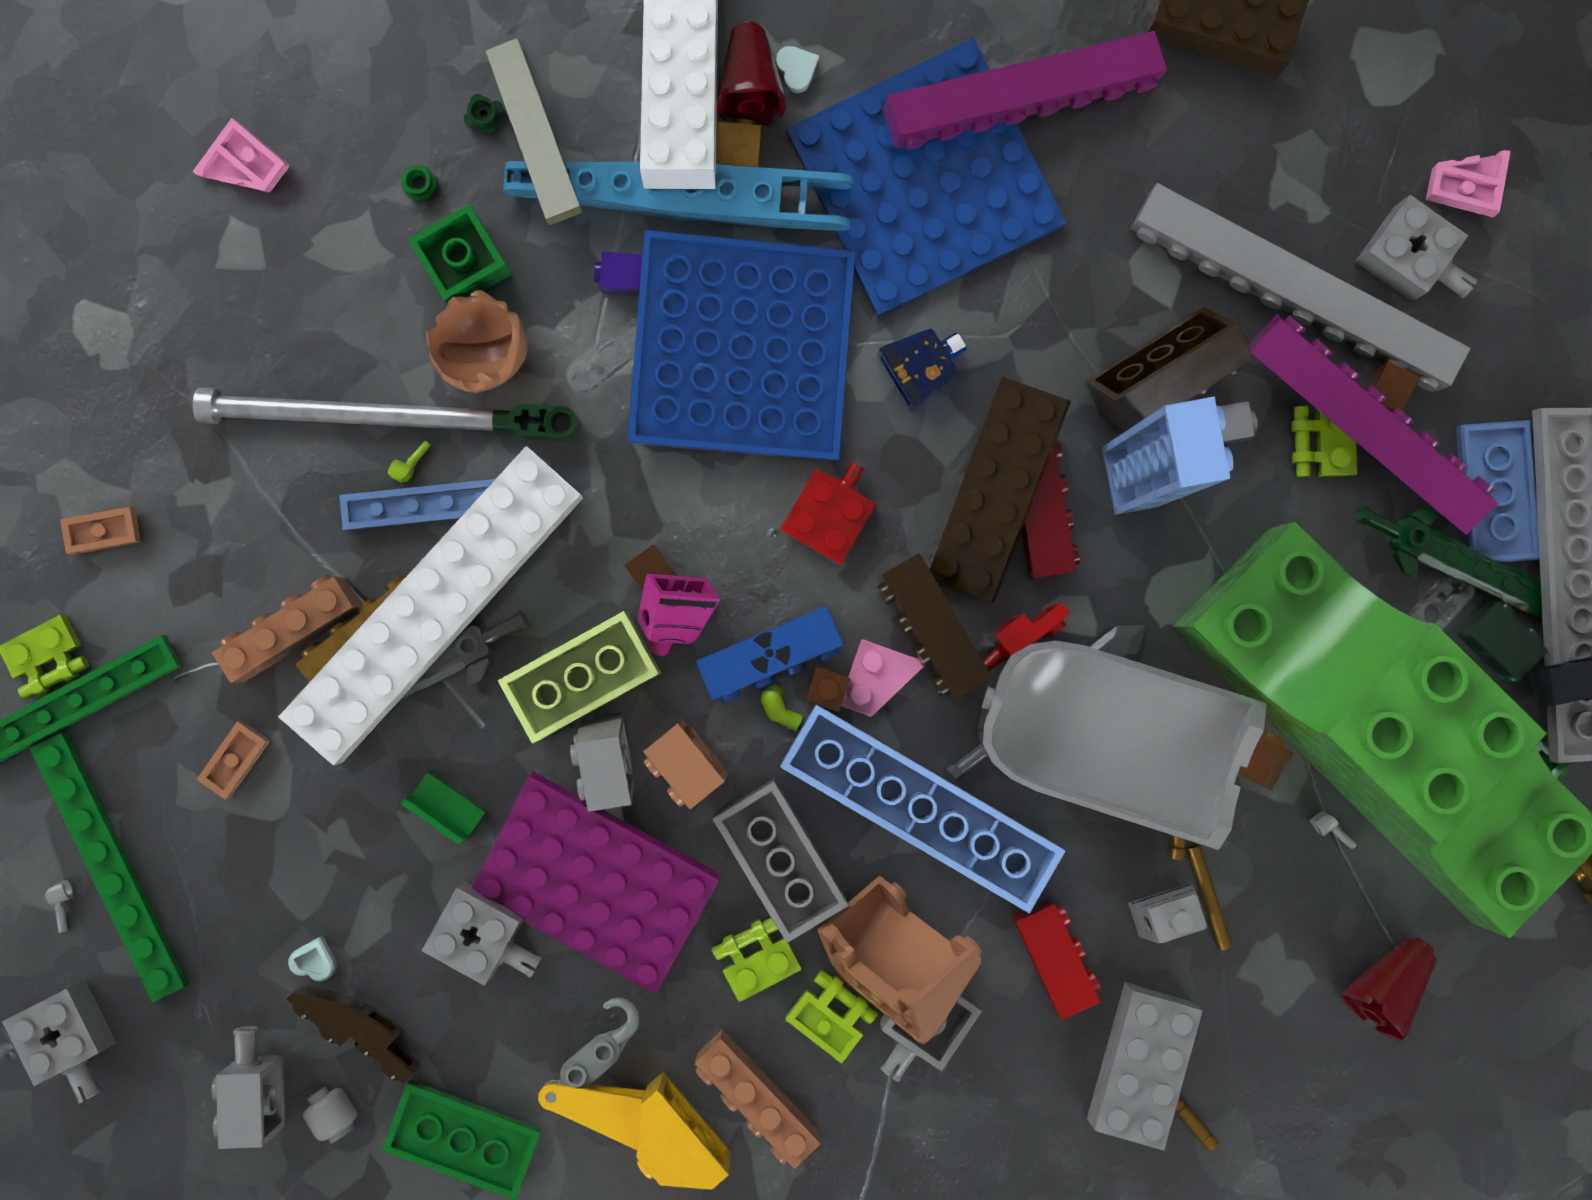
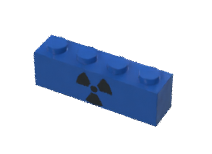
M825 606L696 661V664L711 700L720 698L723 704L742 696L739 689L752 684L754 690L773 683L774 680L771 675L785 670L786 675L789 676L806 669L804 662L809 659L818 657L819 662H823L839 655L837 648L843 646V643L828 607Z

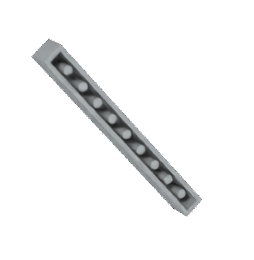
M1156 183L1149 192L1130 228L1137 232V237L1149 244L1158 243L1167 248V252L1174 258L1183 261L1188 259L1199 265V270L1206 275L1212 277L1220 276L1230 281L1229 285L1233 289L1242 293L1250 292L1260 297L1261 303L1276 310L1281 308L1292 314L1291 317L1305 326L1313 325L1323 331L1322 334L1326 338L1335 342L1343 341L1353 346V351L1356 354L1368 359L1375 358L1383 363L1390 361L1420 377L1417 386L1427 391H1439L1451 386L1471 349L1159 183Z

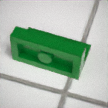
M431 771L427 772L413 794L404 798L401 802L402 806L458 845L470 838L488 812Z

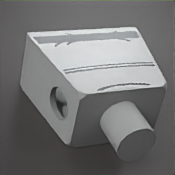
M1192 883L1128 903L1138 936L1142 939L1158 944L1165 943L1207 928Z

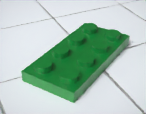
M409 1080L405 1086L382 1151L516 1200L542 1128Z

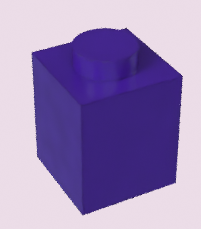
M602 251L601 262H595L594 282L599 283L602 293L639 297L643 254Z

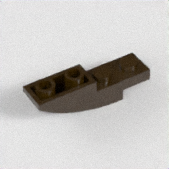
M302 986L287 998L293 1004V1011L299 1017L311 1020L319 1028L320 1035L326 1041L332 1044L336 1043L341 1047L348 1039L352 1038L355 1040L356 1048L365 1056L375 1058L382 1065V1071L392 1080H399L404 1084L421 1065L395 1041L404 1029L375 1008L347 995L314 987Z

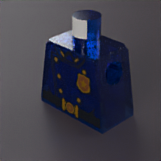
M930 328L879 348L877 356L910 411H913L955 375L957 369L951 359L965 352L967 348L957 332L940 341L934 330Z

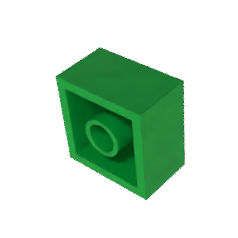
M470 204L465 205L408 239L433 284L447 304L452 297H471L470 294L474 291H485L512 275L508 265Z

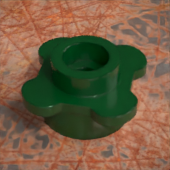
M475 94L470 99L467 108L468 113L464 115V123L469 128L478 127L483 129L486 134H492L497 130L496 122L498 116L504 111L503 105L500 101L492 102L481 94ZM485 111L487 115L482 117L481 112Z

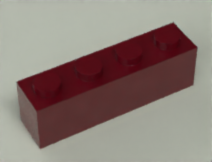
M1059 440L1055 442L1021 531L1029 580L1076 572L1075 565L1080 564L1078 546L1071 542L1070 530H1074V519L1071 509H1066L1064 496L1068 495V483L1065 474L1060 475L1058 461H1062L1063 455Z

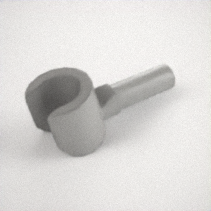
M1319 812L1309 820L1319 835L1325 836L1331 831L1333 835L1350 849H1354L1357 846V842L1341 830L1336 818L1328 815L1326 812Z
M69 880L54 884L45 894L47 902L50 905H54L59 933L68 931L64 901L74 897V889Z

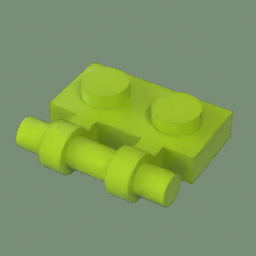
M1308 406L1294 407V421H1291V432L1295 433V452L1292 453V464H1296V477H1311V464H1317L1318 477L1356 476V442L1318 409L1315 408L1316 420H1309ZM1316 432L1317 452L1310 451L1309 433Z
M58 615L0 645V654L12 678H20L26 674L29 678L27 684L18 688V693L23 700H27L34 695L40 697L50 692L52 686L63 680L69 682L79 677V672L89 668V662L83 655L73 660L69 653L82 645L66 615ZM55 660L57 668L45 674L42 666Z
M771 917L764 921L759 919L751 923V928L736 936L730 934L722 938V943L711 948L717 961L728 955L732 957L734 963L724 967L723 973L738 1002L802 970L789 942L786 943L783 937L774 942L772 941L769 934L778 930ZM758 940L762 948L745 957L741 948Z
M821 970L814 978V982L824 989L823 992L817 997L806 989L785 1016V1020L842 1064L863 1037V1032L854 1026L855 1022L860 1017L868 1024H871L878 1013L868 1006V1000L861 995L857 997L846 989L841 979L837 976L831 977ZM834 997L849 1008L844 1016L829 1006Z

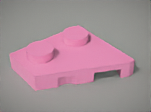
M231 118L192 172L204 178L270 193L290 167V164L238 120Z
M1503 150L1494 156L1480 158V155L1466 157L1462 161L1449 160L1438 162L1431 170L1426 200L1495 217L1501 208L1511 151Z
M861 639L848 678H851L841 706L872 717L924 665L922 666L917 658Z

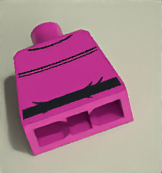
M660 574L646 575L638 613V623L648 640H650L648 648L651 652L665 656L669 653L672 643L691 644L696 641L720 600L707 578Z

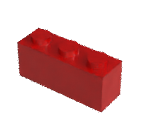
M1048 899L1035 905L1030 914L1022 911L1012 916L1053 1008L1061 1020L1101 1003L1096 994V991L1101 990L1100 984L1092 969L1086 972L1081 959L1086 957L1078 938L1071 939L1066 929V926L1071 925V922L1062 905L1056 907L1055 903Z

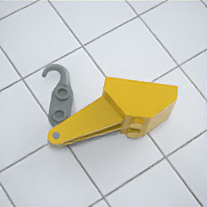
M618 997L608 1000L603 1004L604 1009H609L613 1006L623 1008L627 1013L626 1023L618 1029L595 1036L569 1058L562 1066L560 1079L550 1080L541 1088L538 1095L540 1105L546 1110L562 1115L637 1150L636 1157L639 1160L637 1161L639 1169L648 1179L654 1178L660 1186L714 1189L729 1176L732 1152L664 1071L647 1085L646 1090L591 1084L617 1062L626 1042L638 1029L640 1021L637 1008L628 999Z

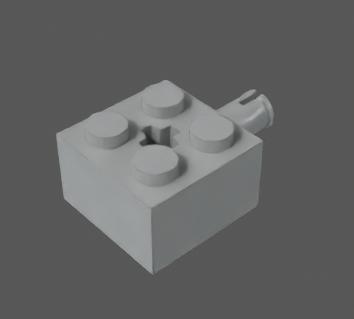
M1412 195L1407 196L1393 207L1355 261L1411 302L1427 294L1437 280L1453 290L1461 298H1464L1473 289L1471 285H1476L1478 281L1477 278L1472 277L1452 263L1454 255L1468 235Z
M623 714L582 720L578 733L573 734L574 745H570L572 764L574 767L579 766L581 778L577 779L579 799L586 800L588 812L605 810L624 821L622 806L632 804L635 777Z
M466 881L456 887L425 943L422 952L484 986L493 977L499 964L502 965L503 962L531 978L542 957L514 943V937L524 917L484 897L479 892L473 890V885ZM473 926L478 929L477 939L470 936V929Z
M86 980L2 1021L33 1086L60 1073L61 1076L66 1075L78 1099V1104L101 1092L87 1063L90 1061L89 1058L117 1042Z
M962 992L938 1032L924 1045L916 1041L884 1014L880 1019L881 1030L895 1039L898 1044L885 1064L881 1066V1070L888 1076L892 1074V1079L899 1082L914 1057L920 1056L940 1071H943L981 1014L982 1010L978 1002Z
M244 1026L233 1030L235 1061L219 1072L212 1083V1098L217 1100V1114L213 1121V1134L215 1137H218V1149L260 1148L285 1127L283 1055L258 1056L257 1026Z

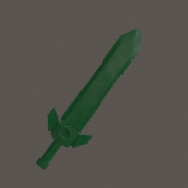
M1365 506L1357 510L1354 519L1358 523L1368 525L1391 536L1389 542L1390 549L1394 550L1391 554L1402 573L1412 578H1417L1418 562L1447 576L1459 579L1495 596L1500 601L1536 618H1542L1541 581L1472 550L1469 546L1427 526V524H1431L1439 516L1438 512L1430 508H1422L1405 514L1406 518H1401L1395 523Z

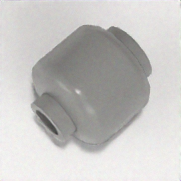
M324 1086L307 1098L310 1105L304 1110L302 1117L318 1141L328 1140L332 1144L356 1126L353 1121L357 1117V1109L342 1088H335L329 1091Z

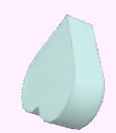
M794 46L783 47L777 53L776 65L779 72L784 75L785 86L793 93H802L807 90L816 70L819 55Z
M323 935L291 953L288 960L289 969L298 976L309 975L315 981H325L334 975L337 970L336 959Z

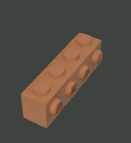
M329 575L323 576L310 585L312 590L305 595L295 594L284 600L280 604L282 609L273 615L265 613L250 622L252 628L242 634L235 632L219 642L221 647L213 651L212 654L229 682L240 683L248 681L331 629L339 622L358 612L357 609L362 604L346 578L335 576L331 578Z
M723 1029L697 1053L695 1060L697 1068L695 1071L701 1080L709 1086L713 1083L722 1092L720 1097L724 1104L733 1112L738 1109L747 1119L745 1124L748 1129L758 1138L763 1136L772 1145L770 1146L772 1154L782 1164L788 1162L795 1169L821 1144L820 1131Z

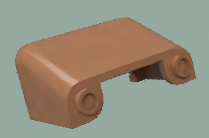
M879 875L848 902L849 906L834 914L817 931L828 958L840 977L916 1041L924 1045L938 1032L980 966L981 949L968 936L963 938L956 935L951 941L946 939L909 911L906 903L908 899L907 894L900 885L895 882L890 884Z

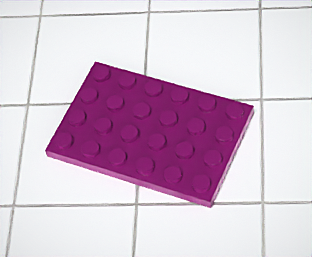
M533 771L528 776L472 889L508 908L515 914L524 917L522 921L656 994L722 874L605 810L588 812L586 800H580L576 794Z

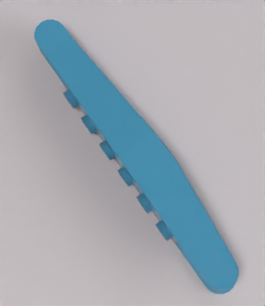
M525 161L505 162L503 192L511 196L538 199ZM564 162L578 202L582 206L679 222L832 231L849 230L851 226V221L843 216L807 214L809 187L849 189L854 186L855 178L843 173L716 164V189H644L640 162ZM511 174L514 175V180H513V182L510 181V180H511ZM782 186L800 187L798 213L779 212Z

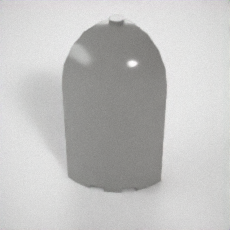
M1055 640L1030 644L1010 656L999 676L995 689L987 688L982 703V708L988 710L984 723L983 745L996 767L1011 780L1030 789L1219 850L1232 830L1236 803L1241 789L1240 786L1235 785L1240 767H1248L1253 751L1264 731L1267 703L1085 645Z

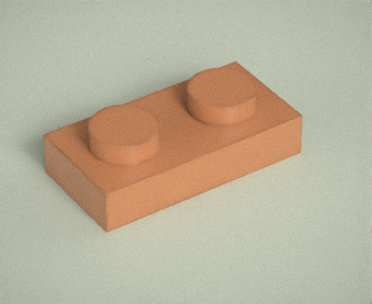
M134 507L60 519L66 554L74 555L141 542L136 509Z
M237 721L196 780L223 799H230L271 740L245 722Z

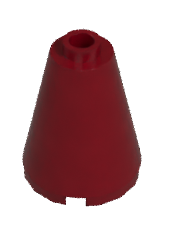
M744 21L731 31L717 93V113L723 120H725L724 115L733 118V123L737 119H748L754 121L755 125H766L773 122L772 116L780 112L781 117L785 113L786 97L765 29L755 22Z
M1415 938L1414 940L1404 939L1345 988L1341 996L1343 1002L1364 1022L1369 1018L1378 1024L1375 1028L1378 1032L1392 1039L1402 1041L1410 1032L1437 962L1433 954V947L1420 938Z

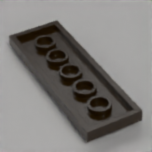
M1002 376L930 567V572L935 580L989 602H995L1070 406V400Z

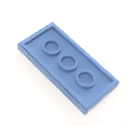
M1530 420L1456 426L1458 458L1468 467L1463 472L1472 480L1480 476L1494 489L1490 495L1498 503L1467 535L1464 534L1465 545L1499 563L1540 560Z

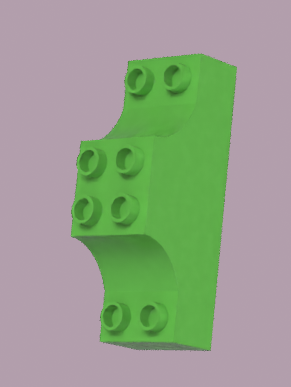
M1296 522L1269 528L1173 626L1240 695L1266 702L1265 719L1472 924L1511 938L1592 854V813L1553 775L1536 747V744L1547 733L1436 624L1415 619L1374 595L1352 578Z

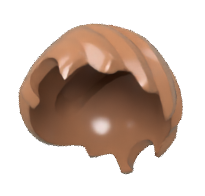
M482 290L474 291L470 294L471 297L467 298L452 297L448 301L447 308L436 317L437 325L426 333V342L430 352L429 357L435 369L441 374V378L451 386L471 393L494 389L512 378L523 364L528 350L526 330L519 316L515 312L508 310L506 302L496 301Z

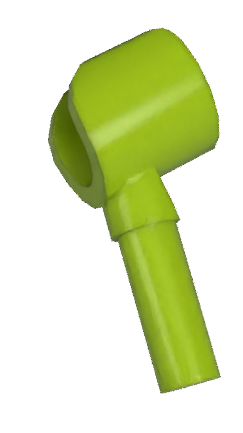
M424 441L408 458L406 463L397 459L393 460L388 469V475L398 482H409L413 476L414 467L431 445Z

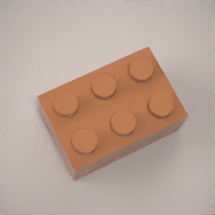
M686 719L677 723L643 751L648 757L643 762L656 778L662 775L670 785L667 792L679 807L685 804L689 810L724 783L729 774Z

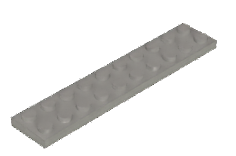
M1539 408L1532 410L1545 666L1592 656V408ZM1592 698L1547 706L1549 762L1592 761Z

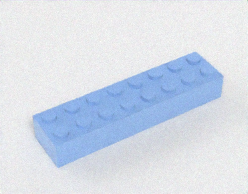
M1215 396L1165 405L1102 447L1114 515L1157 508L1231 479L1229 471L1233 470V457L1229 447H1224L1221 431L1225 429V416L1220 406L1216 407Z
M817 704L813 707L780 764L782 769L1029 914L1065 853V850L1057 844Z

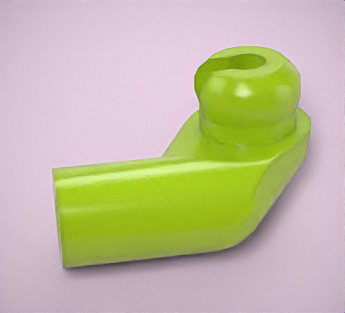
M776 683L767 685L765 691L761 694V702L768 719L793 731H797L803 715L785 708L782 699L784 690L780 685Z

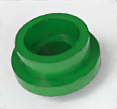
M416 165L404 172L401 179V187L410 199L425 201L435 193L437 180L429 168ZM417 180H425V186L422 189L414 188Z

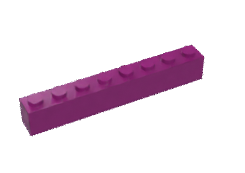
M1151 31L889 94L882 109L894 149L906 146V149H915L923 146L927 140L939 138L940 141H947L959 136L960 132L968 130L980 133L992 128L997 123L1006 121L1007 125H1012L1025 120L1029 115L1038 113L1040 117H1045L1056 113L1062 107L1071 105L1073 109H1077L1090 104L1092 100L1103 97L1105 101H1110L1121 97L1127 91L1135 89L1137 93H1143L1157 86V82L1165 74L1167 68L1156 33Z
M1276 314L1248 345L1250 353L1465 535L1498 505L1496 500L1490 495L1494 489L1480 476H1477L1474 480L1467 476L1463 471L1468 467L1453 453H1450L1447 457L1437 450L1441 444L1425 430L1420 435L1410 427L1414 421L1398 407L1393 412L1383 404L1387 398L1373 385L1370 384L1367 389L1361 386L1356 381L1360 375L1344 361L1340 366L1334 363L1329 358L1333 352L1316 338L1311 343L1301 335L1306 329L1289 315L1284 320Z

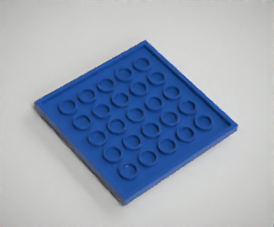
M974 37L786 128V133L805 171L843 173L855 178L854 186L849 189L813 188L827 215H839L851 221L849 230L835 232L844 250L855 251L854 271L877 317L883 316L1066 225L1017 123L1007 125L1005 121L994 124L992 128L984 132L974 133L973 130L960 132L959 136L951 140L940 141L939 138L927 140L923 146L915 149H906V146L894 149L882 109L888 95L989 71L990 69Z
M645 230L627 443L838 462L855 251Z

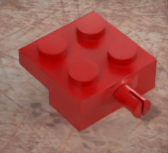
M851 462L842 480L832 478L815 468L780 528L782 532L840 566L876 506V503L862 496L854 487L865 470L859 466L854 476L851 477L858 465L854 462Z
M1061 602L1050 604L1031 620L1025 614L1011 617L987 636L996 648L982 659L988 671L990 672L1004 660L1007 661L1010 656L1028 645L1035 644L1042 636L1044 638L1054 636L1067 625L1064 619L1071 613Z

